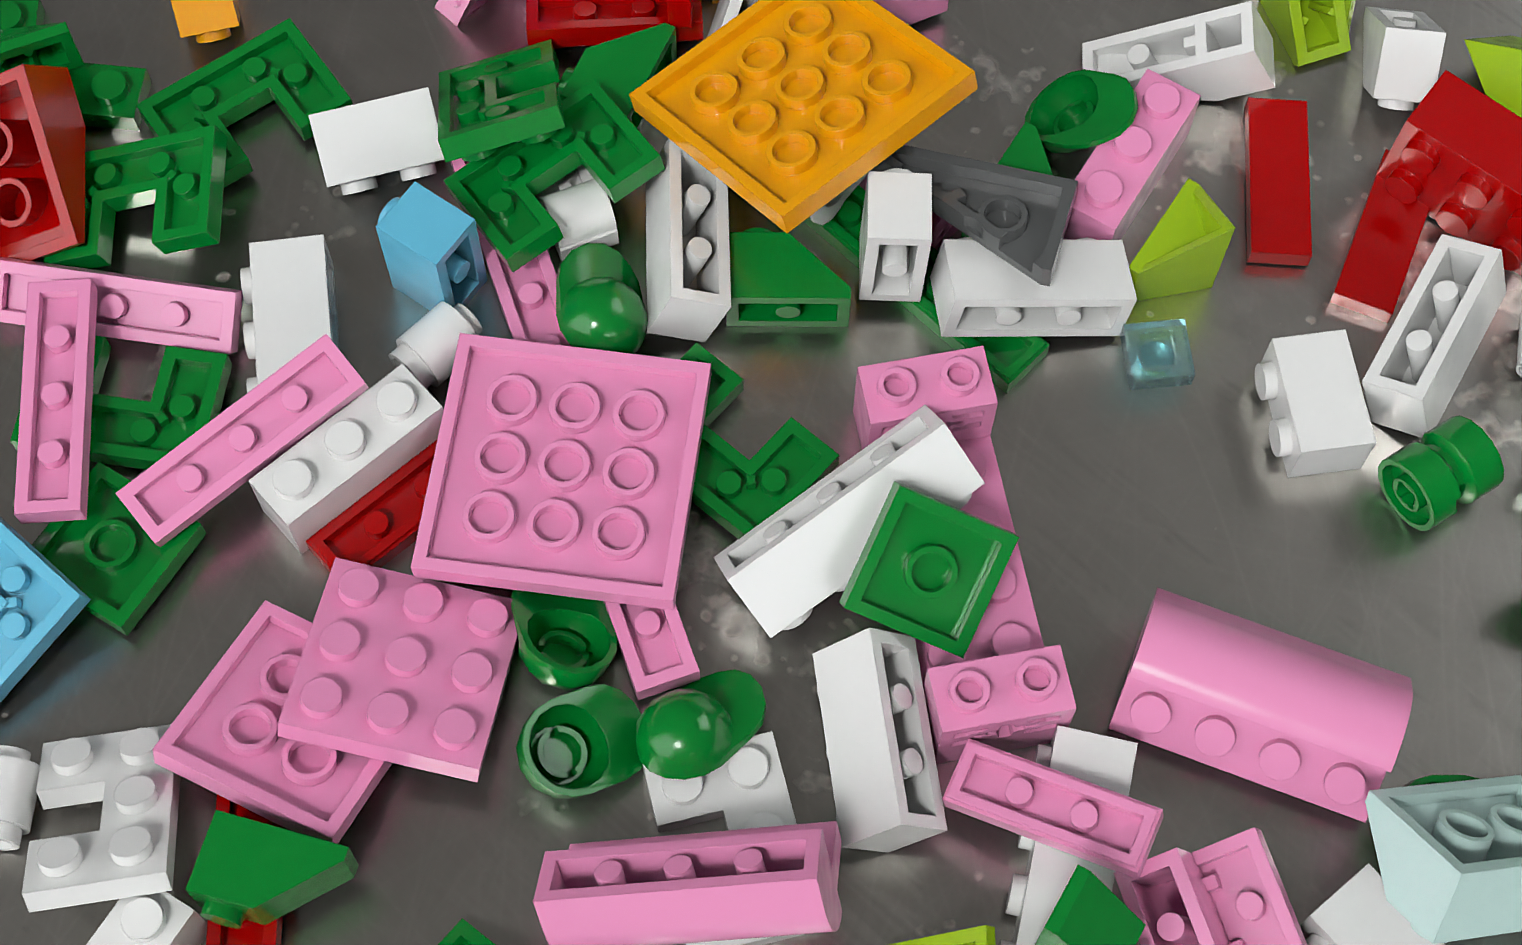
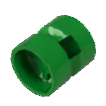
M1459 415L1450 417L1425 433L1420 443H1409L1383 459L1378 466V479L1382 492L1398 516L1411 527L1420 531H1428L1456 514L1457 502L1471 504L1498 487L1504 480V467L1497 448L1484 430L1471 419Z

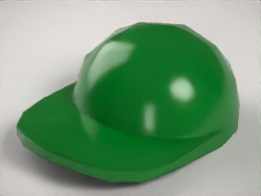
M1086 69L1072 71L1057 78L1039 93L1025 115V122L1037 127L1042 145L1046 150L1051 153L1061 154L1075 152L1103 144L1120 136L1134 121L1138 110L1137 94L1129 81L1122 76Z
M586 243L571 250L559 265L556 279V317L560 331L572 347L636 354L645 339L648 319L639 281L631 266L619 251L604 243Z
M513 590L511 609L519 639V655L529 672L542 684L567 691L591 685L605 673L617 652V635L604 601Z
M734 669L715 672L701 677L700 680L692 682L682 689L669 691L653 699L637 720L636 748L639 760L650 772L668 779L686 780L705 776L720 768L763 725L767 707L762 686L751 674Z
M605 684L586 686L550 699L535 709L522 727L516 744L519 768L534 789L554 799L583 797L621 783L643 767L636 748L637 720L641 713L636 704L622 690Z

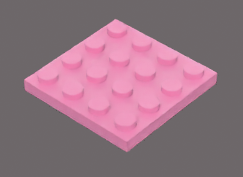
M460 333L411 563L414 577L674 610L712 375L711 363Z

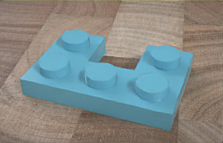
M0 517V702L91 600L2 517Z

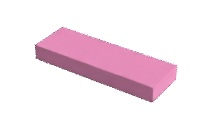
M970 738L966 742L942 798L947 808L1138 880L1164 817L1163 809Z

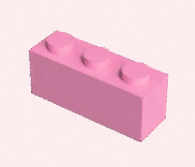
M1150 69L1146 70L1134 89L1137 94L1138 110L1133 123L1120 136L1097 145L1075 179L1078 181L1076 198L1064 240H1076L1086 237L1096 240L1122 239L1188 136L1201 95Z

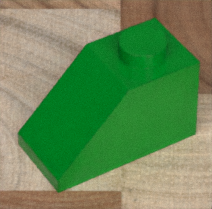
M663 23L586 48L575 69L568 67L561 77L558 85L561 100H564L592 80H595L640 131L645 119L634 111L629 94L677 60L676 27Z
M759 227L749 228L742 232H729L731 308L726 313V326L849 327L851 287L790 233L773 232Z
M216 810L185 890L199 907H203L200 915L209 921L237 929L241 928L244 919L266 925L353 879L359 864L347 846Z
M1078 864L1035 945H1136L1146 925L1091 871Z

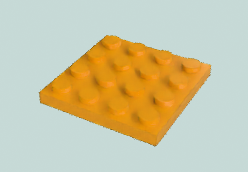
M758 0L632 91L629 96L636 113L785 233H789L975 92L978 86L973 69L873 0Z

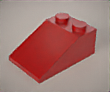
M22 64L0 73V258L37 261L85 243V123L68 67Z

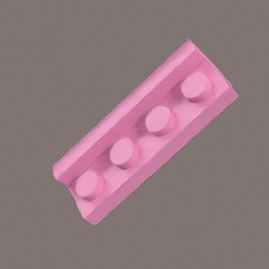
M1157 587L1136 643L1132 663L1110 719L1108 729L1366 823L1368 813L1365 800L1369 790L1380 789L1386 772L1391 773L1405 735L1413 700L1412 681L1410 677Z
M837 821L570 844L568 850L545 851L533 904L549 945H673L836 932L840 927L842 907L837 891L842 843Z
M1256 827L1192 853L1176 847L1146 860L1139 880L1119 872L1113 873L1125 905L1146 925L1139 938L1140 945H1307L1263 833Z

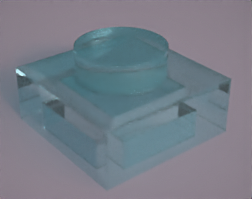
M1185 319L1123 324L1120 340L1130 390L1192 384L1195 377V369Z

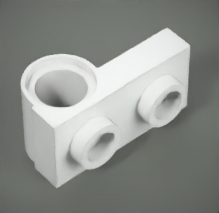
M583 165L535 196L558 224L564 237L554 244L561 261L566 258L571 250L586 243H604L609 247L619 243L616 220L608 195Z

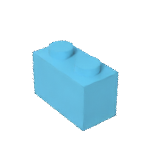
M414 182L401 198H393L383 208L378 224L375 227L392 286L429 311L441 301L448 303L452 307L458 303L466 306L488 280L475 219L417 182Z

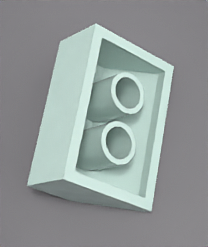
M1521 775L1369 790L1365 804L1386 900L1410 922L1412 929L1418 935L1429 940L1432 944L1522 931Z

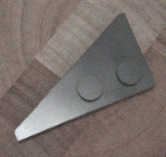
M903 145L871 170L884 172L888 169L902 168L913 173L932 174L933 213L1040 285L1050 287L1075 202L1077 180Z

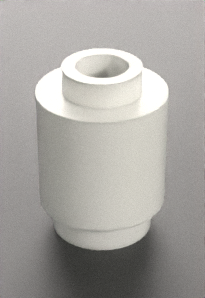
M441 301L396 339L397 348L388 356L395 369L403 364L425 388H428L430 385L438 387L451 376L459 334L479 335L483 328L474 314L464 305L458 303L452 307L448 303Z
M0 745V850L3 851L19 849L22 835L30 833L38 795L36 789L40 765L30 761L31 753L29 751L6 745Z

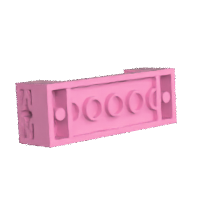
M984 346L857 367L853 413L862 450L923 405H926L946 424L985 482L984 485L972 493L968 503L960 510L1015 534L990 436L998 400ZM1017 542L964 658L915 638L936 764L959 760L968 738L1002 751L1032 747L1038 744H1048L1052 740L1057 725L1069 727L1077 709L1061 645L1044 647Z

